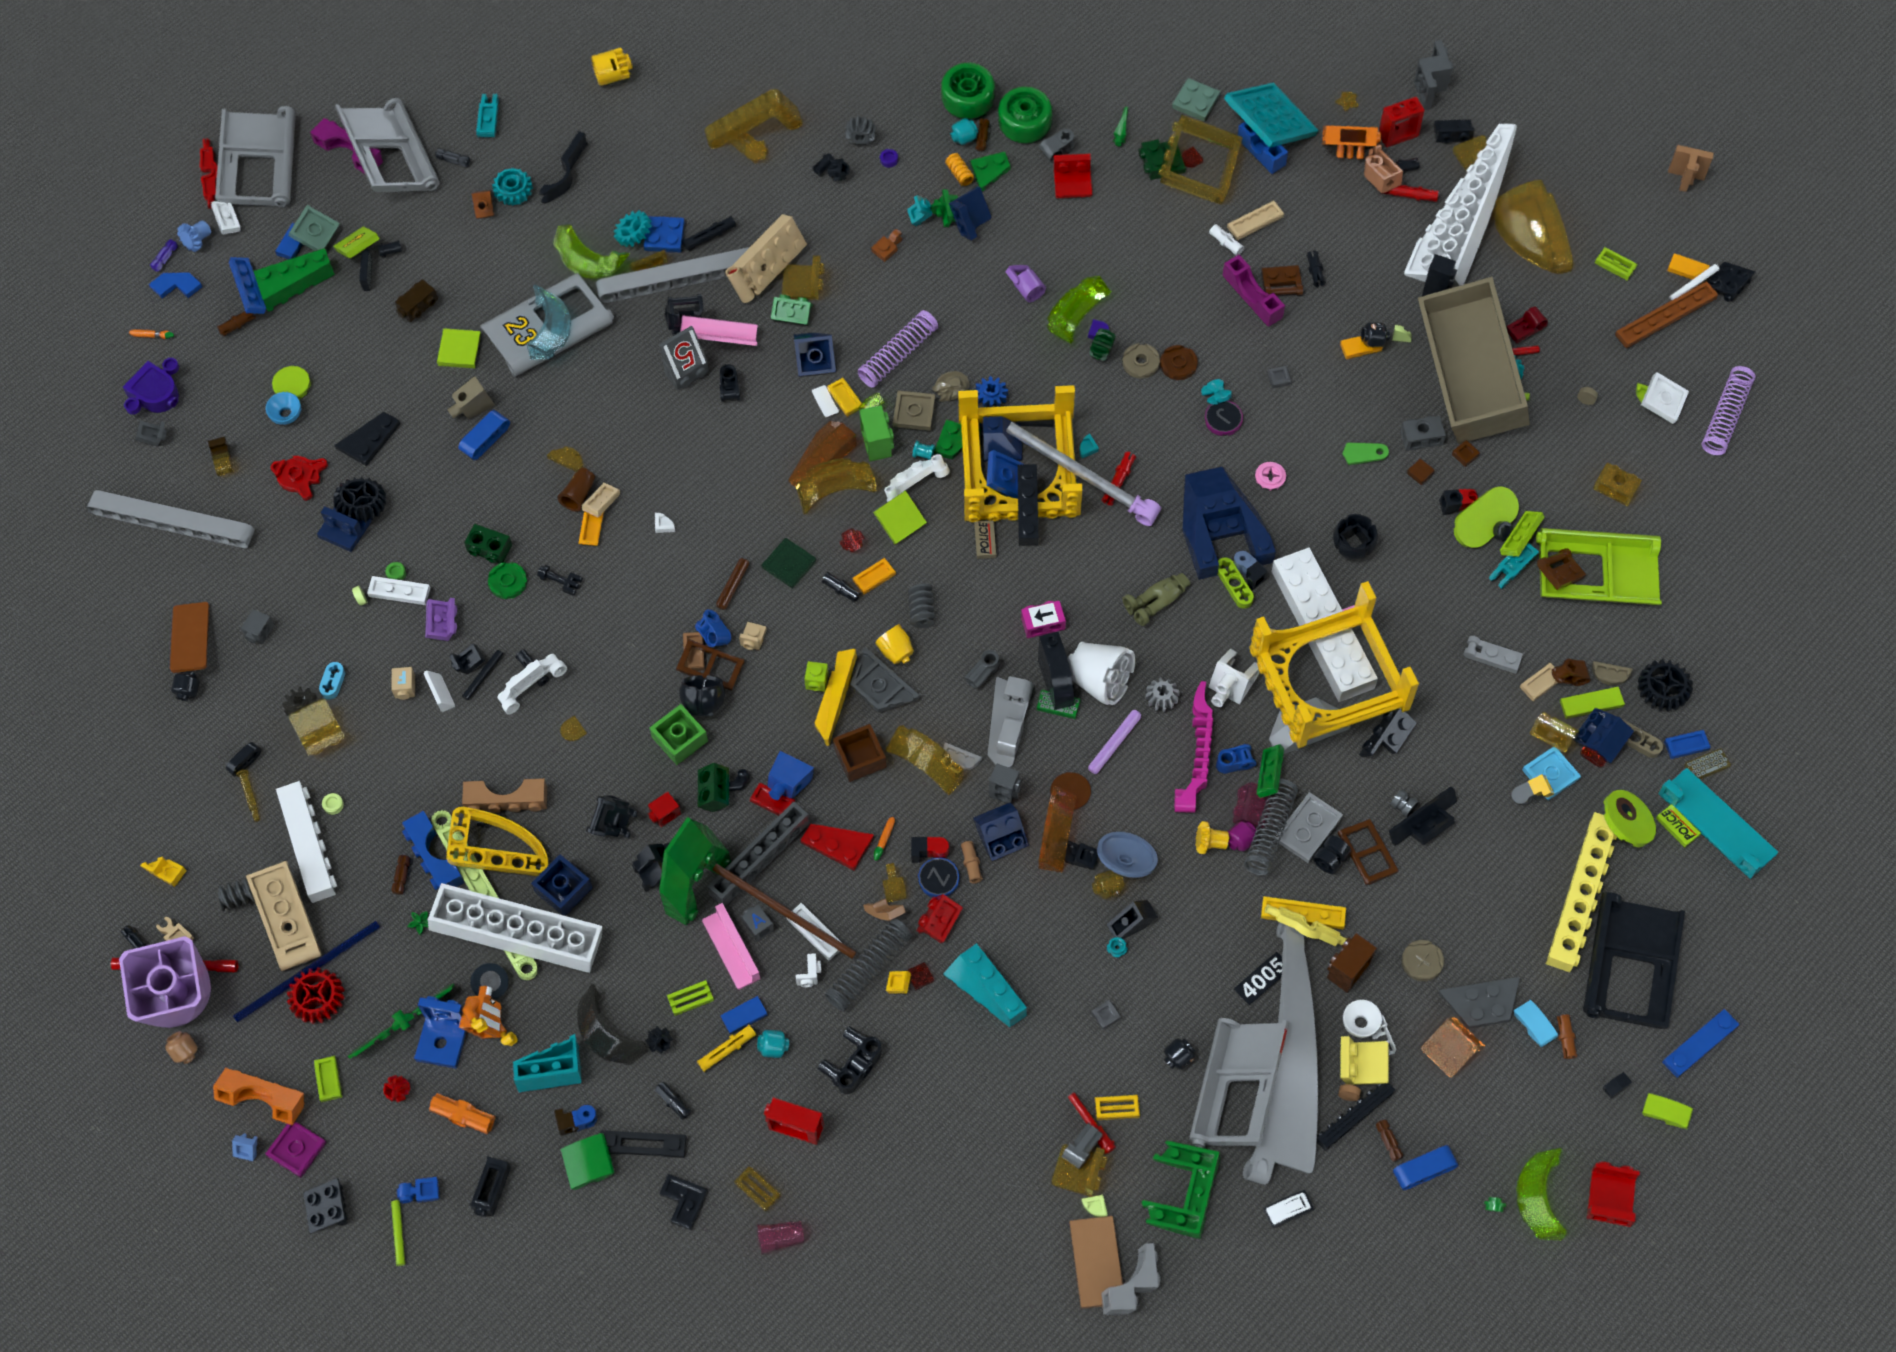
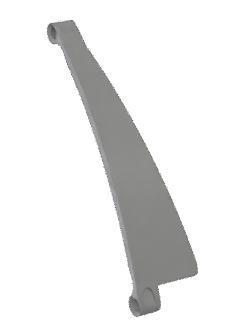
M1281 922L1278 924L1276 931L1277 937L1281 938L1284 944L1278 1023H1283V1020H1287L1289 1024L1261 1145L1256 1146L1254 1154L1247 1161L1243 1169L1244 1179L1264 1185L1271 1178L1274 1163L1307 1174L1312 1173L1315 1165L1317 1140L1318 1074L1316 1032L1310 978L1304 950V935Z

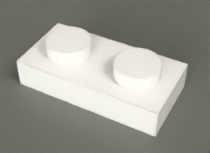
M218 201L212 202L211 207L222 235L240 232V224L232 204Z

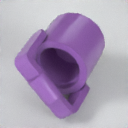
M1012 265L1005 271L1027 302L1036 301L1046 291V286L1026 265Z

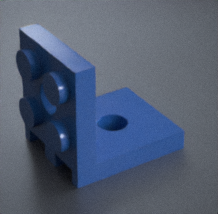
M428 996L427 999L420 997L418 1007L425 1017V1022L414 1057L415 1061L457 1069L467 1032L459 1028L463 1007L454 1000L443 1002L439 1001L436 997ZM438 1040H446L445 1047L440 1049L435 1047Z

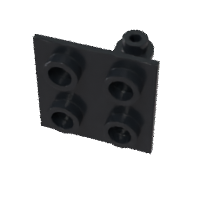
M1723 262L1719 266V270L1706 281L1714 290L1723 292L1724 300L1729 302L1733 301L1735 296L1740 294L1745 286L1751 282V278L1756 272Z
M339 1178L303 1192L310 1234L338 1223V1226L347 1224L348 1216H346V1210H344L346 1204L343 1203L345 1201L342 1192L343 1185H340Z

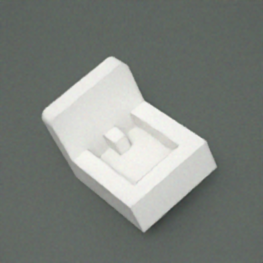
M807 954L808 974L796 975L797 985L807 988L818 984L817 973H821V960L817 961L816 954Z

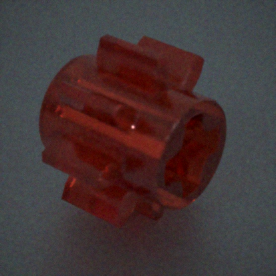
M851 528L841 534L843 540L839 541L843 550L849 549L850 552H854L863 546L862 540L865 538L861 531H855L854 528Z

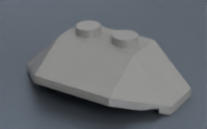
M1317 697L1305 701L1307 704L1319 709L1338 710V708ZM1279 711L1269 741L1272 746L1281 744L1284 748L1283 754L1299 748L1296 742H1292L1289 734L1290 729L1288 725H1284L1281 717L1282 712ZM1315 714L1313 721H1315L1317 717L1321 716L1319 714ZM1347 726L1309 739L1306 746L1349 730L1351 727Z

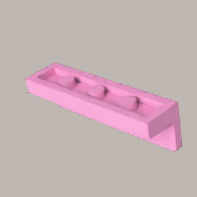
M682 315L680 332L692 325L698 339L757 346V324Z
M723 903L715 906L716 913L704 918L702 922L734 984L740 990L760 980V974Z

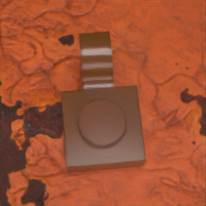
M895 229L888 239L883 236L871 247V251L884 262L887 261L897 251L896 245L902 241V233Z

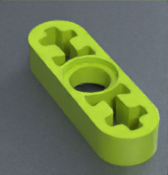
M1219 559L1218 576L1238 607L1243 609L1249 608L1254 598L1249 586L1231 559ZM1222 565H1224L1225 567L1229 566L1228 572L1225 568L1221 569ZM1236 579L1240 582V585L1233 587L1229 584V581ZM1241 590H1242V595H1243V597H1244V598H1247V597H1248V601H1245L1244 599L1241 600V593H1240Z

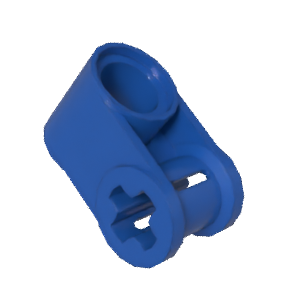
M705 610L701 621H697L695 624L696 630L701 634L709 647L729 644L731 641L729 629H727L715 611Z
M1243 744L1238 747L1221 750L1216 761L1217 770L1220 773L1228 774L1255 767L1257 763L1252 757L1251 745ZM1223 759H1226V760L1230 761V763H1227V764H1226V763L1222 762V760H1223Z

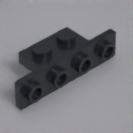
M1401 708L1384 713L1382 721L1373 729L1372 736L1363 744V749L1359 755L1361 757L1372 756L1380 744L1391 754H1396L1417 722L1406 712H1402Z
M1449 787L1441 792L1434 799L1391 828L1389 834L1392 844L1396 846L1411 835L1422 845H1425L1455 823L1454 817L1445 810L1457 802L1454 788Z

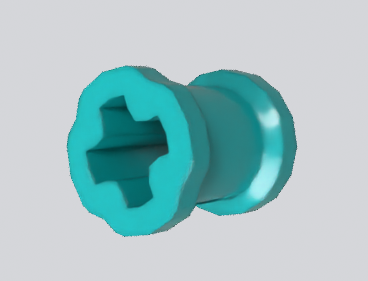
M916 440L912 456L914 458L918 456L930 460L934 456L935 445L922 444Z

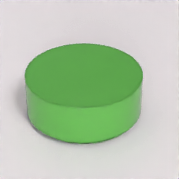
M393 562L386 567L385 573L388 579L403 580L405 578L406 570L403 564Z

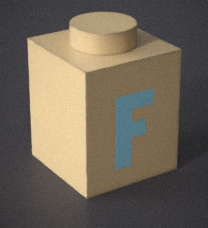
M412 667L392 668V692L395 698L405 700L409 697H415V674Z

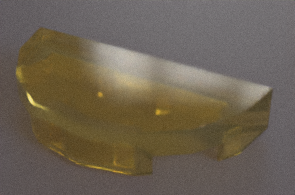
M563 447L552 450L547 455L549 460L575 472L583 468L582 458L579 452L573 448Z

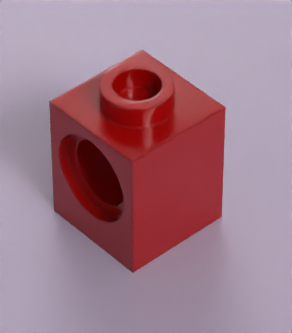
M669 792L648 804L649 818L654 824L657 822L660 827L681 815L679 805Z

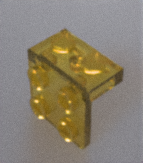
M1483 135L1453 147V153L1466 172L1469 166L1474 165L1478 159L1477 155L1480 150L1482 151L1487 146V139Z
M813 255L812 266L787 265L784 268L782 295H788L791 298L819 299V291L823 290L821 274H824L825 268L824 263H821V256Z
M324 698L289 715V719L308 756L311 754L317 755L324 750L323 748L329 745L335 746L345 738Z
M1066 1144L1063 1145L1053 1174L1052 1185L1092 1197L1094 1190H1099L1102 1179L1098 1177L1100 1169L1104 1170L1107 1157H1104L1105 1150L1096 1148L1095 1153L1090 1152L1089 1159L1079 1170L1062 1158L1064 1151L1068 1147Z

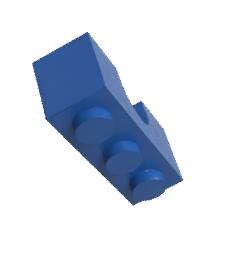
M1246 122L1239 125L1237 139L1271 174L1286 165L1288 151L1282 145L1269 148Z

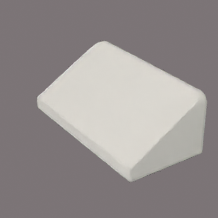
M424 671V676L440 711L444 712L455 707L442 676L439 673Z

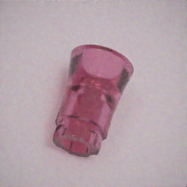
M800 1221L756 1225L761 1255L804 1242Z

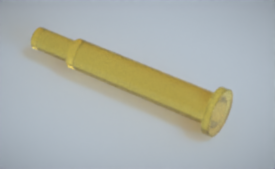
M240 770L236 775L240 778L254 822H258L260 818L247 776L249 772L248 770Z

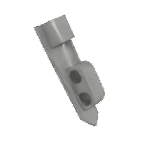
M1009 676L1007 681L996 677L987 754L995 765L998 763L1008 768L1013 767L1024 729V717L1034 684L1028 680Z

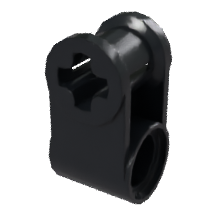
M731 364L723 365L720 368L721 402L728 399L740 400L737 371Z

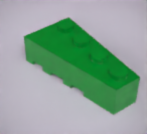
M325 248L253 271L268 312L272 311L274 306L288 302V298L295 294L300 295L304 293V290L311 285L316 286L335 275Z

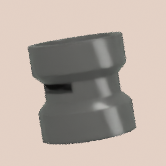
M1401 789L1390 805L1395 809H1400L1401 813L1408 817L1417 807L1419 801L1415 798H1410L1408 793Z

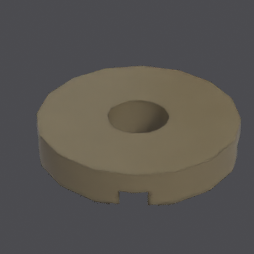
M1138 343L1125 350L1122 364L1124 370L1132 377L1139 379L1148 378L1157 372L1160 365V357L1154 347ZM1138 358H1144L1146 362L1138 363L1136 360Z

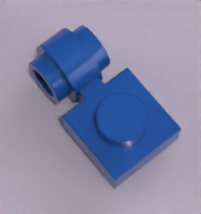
M437 1177L415 1179L416 1187H412V1183L399 1184L397 1189V1198L400 1199V1203L413 1202L415 1196L418 1203L439 1200Z

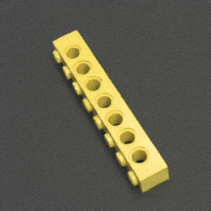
M1594 812L1590 820L1546 961L1547 965L1570 972L1573 966L1577 967L1581 955L1578 954V950L1584 947L1586 936H1583L1585 929L1589 930L1592 918H1589L1590 911L1594 912L1598 900L1594 898L1596 893H1600L1603 882L1600 881L1601 875L1605 876L1609 864L1605 863L1607 857L1610 858L1613 853L1612 839L1616 840L1617 838L1607 825L1602 814ZM1597 836H1602L1605 841L1599 840ZM1591 854H1597L1600 859L1592 857ZM1586 871L1592 872L1594 877L1588 876ZM1580 890H1586L1589 895L1582 894ZM1574 908H1580L1583 913L1576 912ZM1569 926L1576 927L1578 931H1571ZM1563 944L1570 945L1572 950L1565 949Z

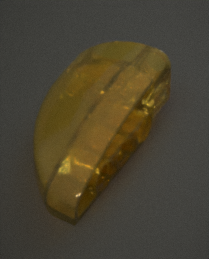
M1538 179L1519 185L1496 199L1492 210L1495 227L1504 241L1517 254L1530 263L1555 274L1572 271L1573 258L1566 231L1553 194L1547 192L1542 180Z

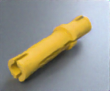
M747 1025L737 1034L730 1035V1039L697 1060L698 1065L705 1072L734 1050L741 1049V1045L755 1037L756 1033L750 1025Z

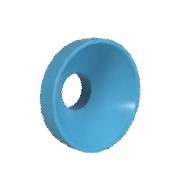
M280 392L273 395L267 401L266 413L270 420L276 424H289L299 417L301 404L298 397L294 394ZM282 411H291V414L288 417L281 416Z

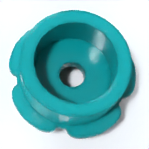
M1119 937L1112 938L1107 945L1108 953H1111L1113 957L1124 955L1127 952L1125 940Z

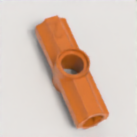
M436 1093L430 1102V1112L448 1118L449 1121L460 1127L466 1128L468 1126L488 1134L494 1126L495 1116L476 1109L475 1106L466 1101H456Z

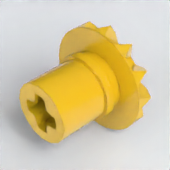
M1202 821L1198 826L1195 838L1197 852L1205 854L1207 849L1211 848L1227 849L1229 842L1228 831L1213 830L1208 822Z

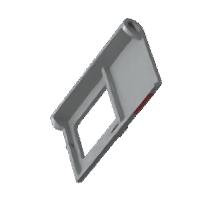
M1228 1018L1218 1019L1189 1140L1193 1142V1146L1205 1148V1146L1261 1145L1289 1024L1287 1020H1283V1023L1239 1024ZM1260 1081L1247 1135L1217 1136L1230 1082Z

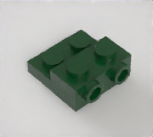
M1159 139L1141 143V148L1138 149L1139 157L1144 160L1145 174L1148 173L1150 180L1186 172L1176 140L1160 143Z

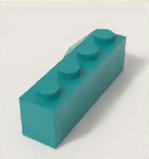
M977 943L959 955L943 973L947 979L952 980L961 990L966 991L976 1002L981 1003L1009 1028L1027 1016V1007Z

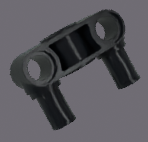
M849 1026L843 1033V1037L855 1044L857 1050L850 1056L846 1065L838 1069L826 1059H823L818 1066V1070L832 1079V1083L843 1094H851L857 1089L871 1072L882 1054L881 1042L878 1038L868 1035L864 1036ZM871 1045L877 1047L875 1052H869L866 1049ZM844 1079L852 1080V1083L848 1086L842 1085L841 1082Z

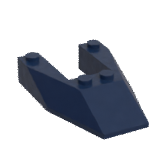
M1217 467L1185 475L1182 530L1198 580L1218 575L1219 563L1212 541L1244 534L1251 556L1261 565L1273 563L1276 551L1267 528L1257 510L1225 469Z

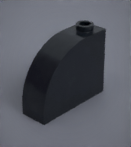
M1059 632L1039 636L1038 663L1053 708L1058 710L1074 706L1072 677Z

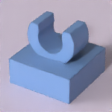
M247 1134L242 1136L236 1135L232 1140L233 1157L254 1161L257 1156V1137L254 1136L253 1139L247 1138Z

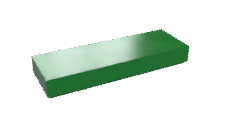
M1281 744L1263 749L1257 787L1259 798L1278 793L1284 748Z

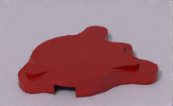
M292 456L293 458L287 461L285 459L274 461L270 468L272 473L276 475L279 485L284 490L298 493L305 501L312 498L310 484H319L321 481L320 472L328 466L324 458L309 460L302 456Z

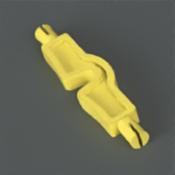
M1269 904L1265 908V913L1275 916L1278 922L1296 929L1299 933L1309 938L1320 939L1334 946H1337V944L1343 945L1347 939L1340 936L1339 931L1329 928L1318 921L1313 922L1311 926L1308 925L1304 915L1280 907L1277 909Z

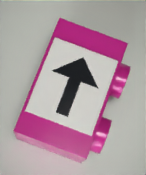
M1060 600L1055 602L1047 601L1042 605H1030L1021 609V620L1027 639L1065 630L1066 620Z

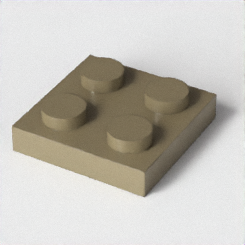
M898 391L893 427L931 431L935 394Z

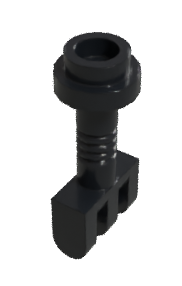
M548 565L540 566L537 573L540 580L545 581L548 578L564 585L562 592L575 596L576 590L574 589H578L580 586L577 582L581 583L583 580L581 576L570 572L568 578L549 571L550 566Z

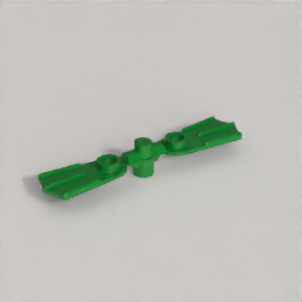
M455 984L448 985L432 997L441 998L455 987ZM415 1008L412 1013L404 1014L400 1009L391 1016L394 1019L392 1026L352 1051L348 1058L356 1057L373 1045L375 1040L379 1039L382 1041L391 1034L389 1032L391 1029L394 1031L399 1028L403 1031L411 1026L409 1021L414 1018L413 1014L415 1012L417 1015L422 1013L420 1008Z

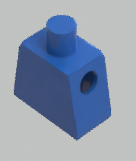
M780 751L768 776V787L771 789L769 792L770 797L774 800H779L782 795L794 798L812 781L814 767Z

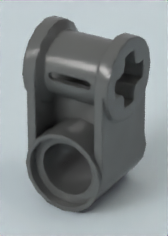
M1063 129L1050 138L1045 139L1040 144L1039 149L1050 162H1054V155H1065L1073 150L1074 133L1069 129Z

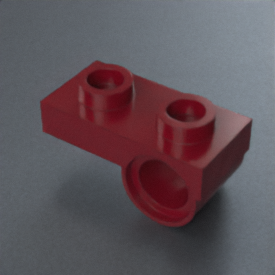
M1534 306L1528 309L1522 318L1507 325L1506 328L1512 339L1519 343L1547 327L1548 320Z

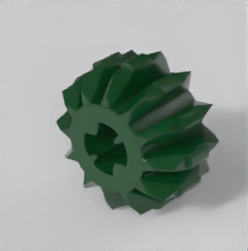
M1098 329L1090 347V356L1097 360H1107L1116 338L1115 333L1107 329Z

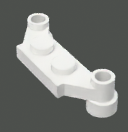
M937 454L930 460H920L913 463L905 471L898 473L890 480V486L884 489L887 495V502L932 472L935 473L937 478L947 476L950 473V469L942 456Z
M550 654L543 660L538 661L536 659L534 662L529 663L524 670L514 675L506 683L505 690L498 695L497 698L502 703L503 710L506 714L515 713L520 707L516 700L517 696L548 672H551L554 677L562 676L567 671V667L555 654Z

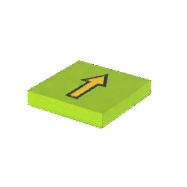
M363 226L333 247L338 253L347 258H352L380 238L377 233Z

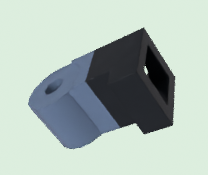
M1239 551L1235 554L1234 564L1239 572L1248 579L1247 585L1252 591L1267 580L1268 571L1246 551Z

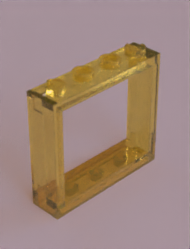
M1181 115L1178 122L1175 121L1172 127L1174 134L1170 136L1167 144L1170 148L1166 150L1163 158L1166 162L1162 164L1159 172L1162 175L1160 183L1221 205L1228 193L1243 137ZM1181 131L1229 148L1218 189L1170 171Z

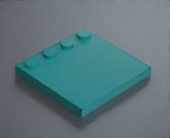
M1274 82L1230 92L1224 97L1229 106L1239 114L1269 148L1314 137L1319 131Z

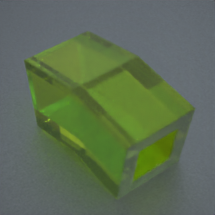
M879 392L873 393L862 402L859 409L880 406L885 402Z

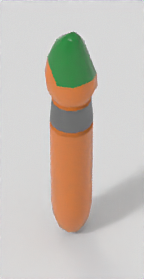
M133 329L129 331L130 335L136 337L162 339L174 337L172 332L166 330Z

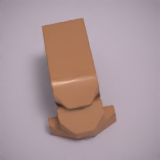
M1379 144L1369 150V156H1366L1364 176L1381 193L1400 186L1403 171L1382 151V146Z

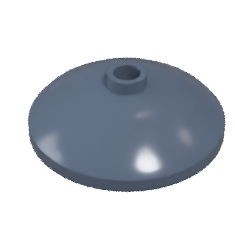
M1127 832L1108 833L1100 839L1097 846V854L1102 863L1118 875L1139 878L1151 874L1156 868L1158 861L1156 851L1146 840L1137 835Z

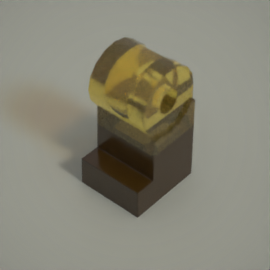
M225 436L209 440L208 445L217 475L233 473L230 447Z

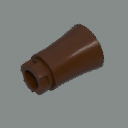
M580 468L557 496L559 503L571 511H581L584 500L593 485L595 475L586 468Z

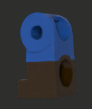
M583 1105L578 1110L564 1113L562 1108L554 1110L561 1136L590 1128L597 1121L596 1112L590 1105Z

